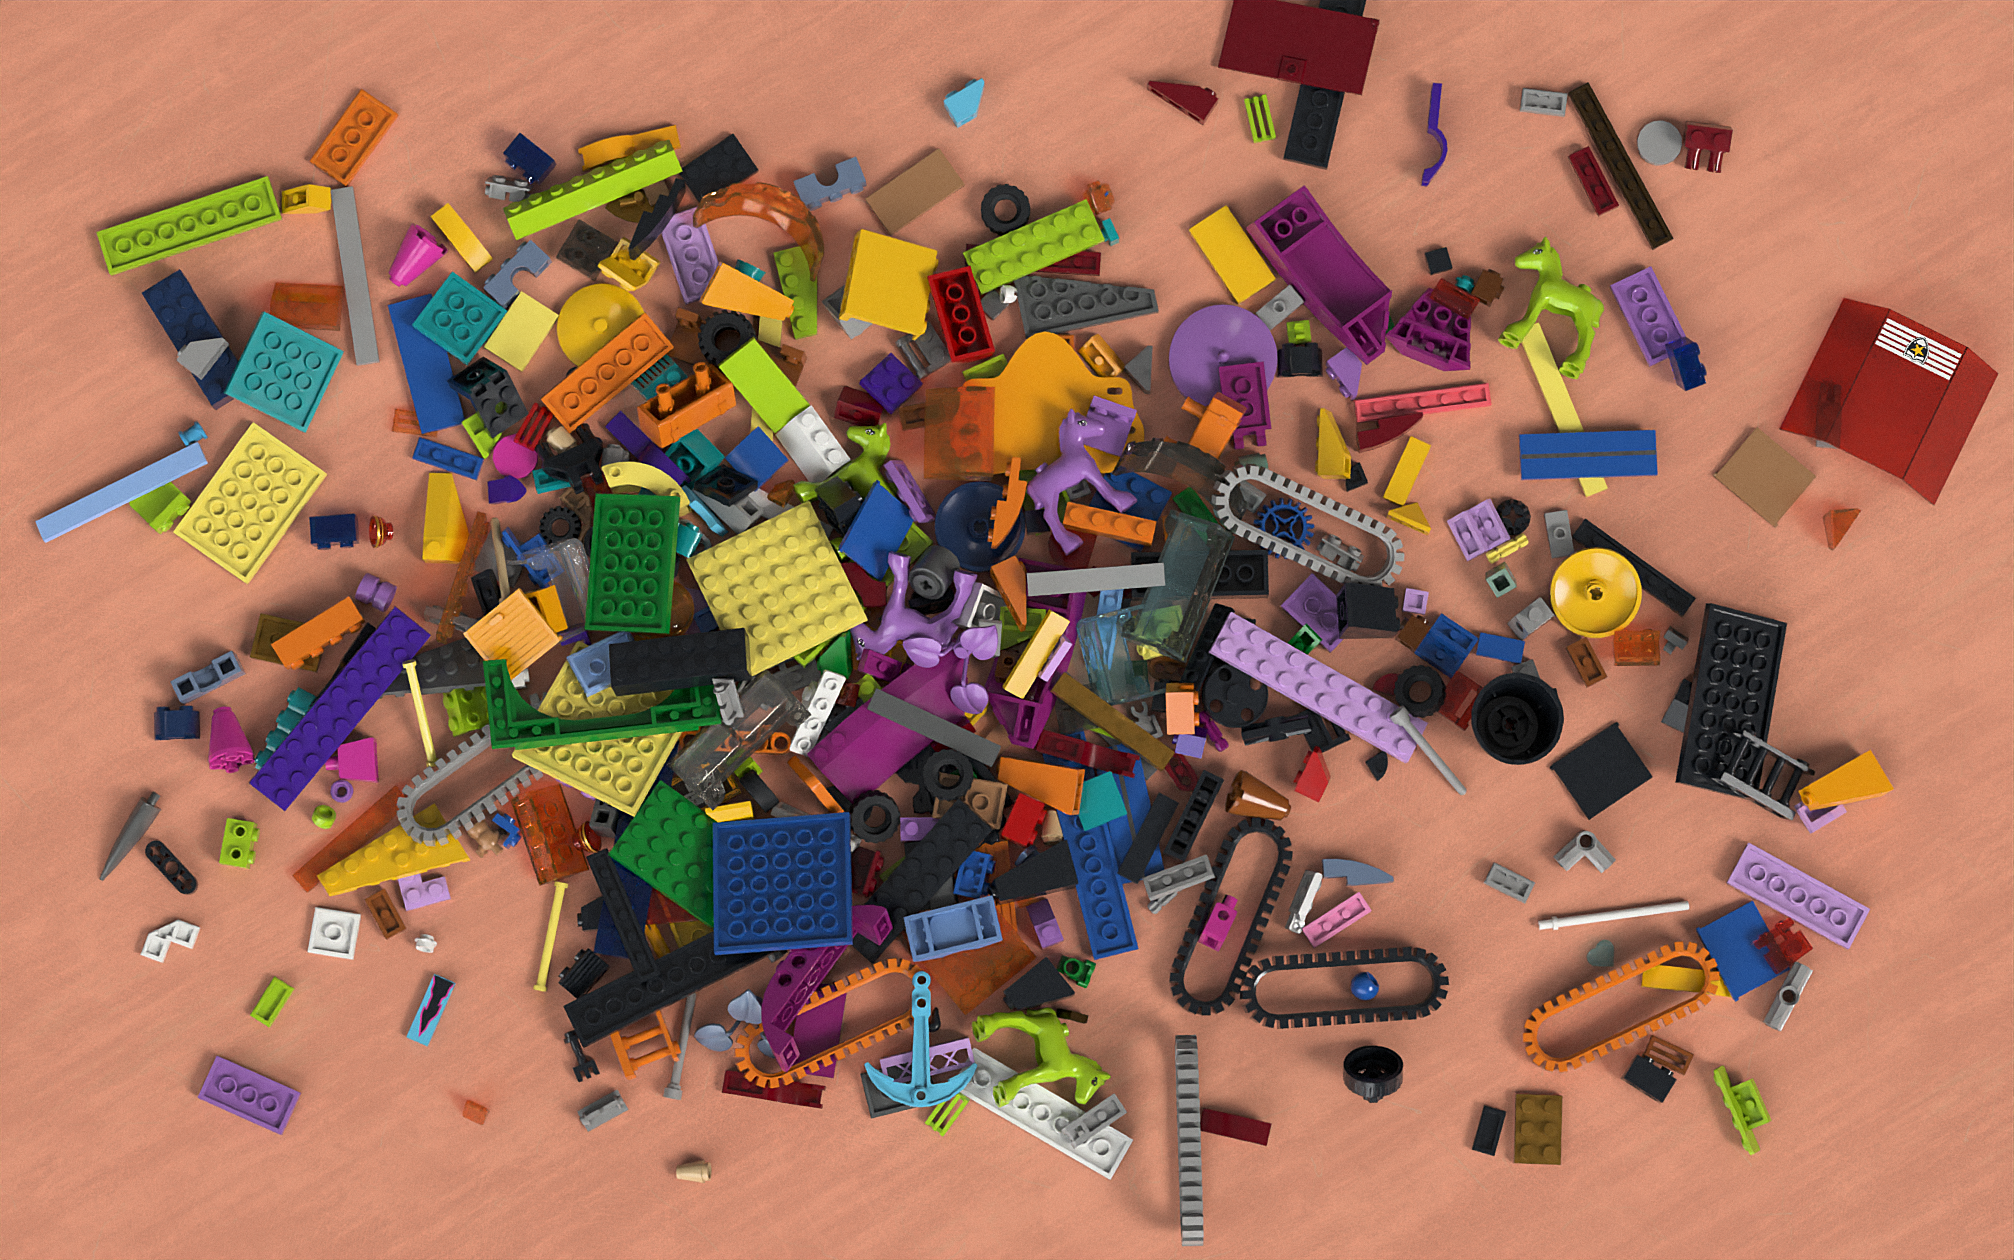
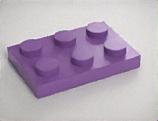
M891 460L884 465L887 470L885 474L891 483L894 482L899 489L897 494L903 502H907L910 507L908 511L912 519L919 523L933 522L936 514L904 461Z
M1312 573L1281 605V608L1300 626L1303 627L1307 623L1322 639L1320 644L1331 653L1343 640L1339 639L1336 595Z

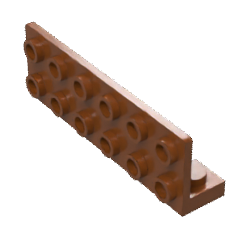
M678 307L675 314L678 322L670 340L674 348L666 355L692 365L698 362L710 365L698 344L700 342L698 338V332L701 333L700 326L701 324L705 325L706 322L701 319L699 314ZM731 330L721 332L715 341L716 348L721 351L734 349L740 341V334ZM757 340L796 387L807 360L805 352L785 344L780 348Z

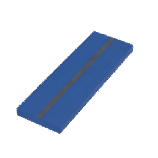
M1655 430L1519 435L1521 480L1658 475Z
M1123 744L1105 747L1137 755ZM1141 758L1135 762L1133 773H1135L1134 778L1112 773L1128 813L1125 816L1108 822L1118 869L1151 808ZM1096 769L1098 776L1107 773L1106 771ZM1159 843L1140 880L1164 870ZM1120 876L1122 884L1131 882L1130 880Z

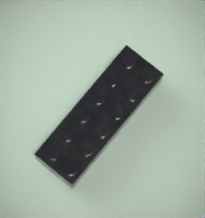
M1268 550L1131 552V565L1164 563L1165 586L1131 588L1132 601L1268 598L1269 596Z
M745 628L609 644L611 688L616 697L714 685L713 678L734 679V682L752 680L749 636Z

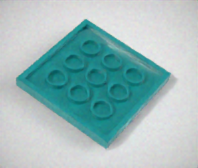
M262 311L224 394L306 433L344 351Z

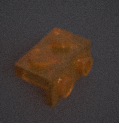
M1623 629L1615 631L1612 642L1614 666L1660 665V631L1644 629L1642 631Z

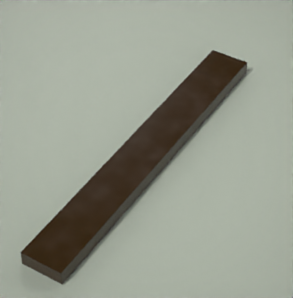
M1589 82L1570 91L1568 95L1652 250L1674 239Z

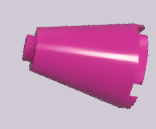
M412 223L388 272L391 276L389 278L390 281L398 287L401 285L407 286L448 252V249L443 243L438 246L435 236L417 224L415 226Z

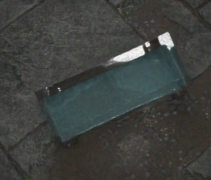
M1171 509L1164 521V528L1168 537L1158 560V563H1164L1165 586L1147 588L1136 618L1132 617L1123 624L1121 636L1131 643L1186 663L1235 536L1217 523Z

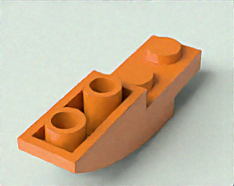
M1012 457V462L1006 465L1005 476H1009V485H1004L1002 498L1007 500H997V506H992L990 519L995 520L994 529L989 528L987 541L992 542V549H996L1011 531L1025 498L1027 481L1018 480L1021 458Z

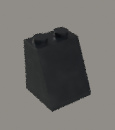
M1345 583L1336 594L1339 639L1393 638L1397 631L1400 630V619L1396 617L1398 596L1394 594V588Z
M1045 957L1003 991L1005 995L1003 1001L1011 1010L1015 1008L1017 1011H1022L1072 998L1075 995V991L1050 960Z

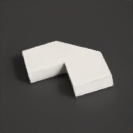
M176 920L160 929L148 933L140 955L163 963L171 942L193 949L200 927Z

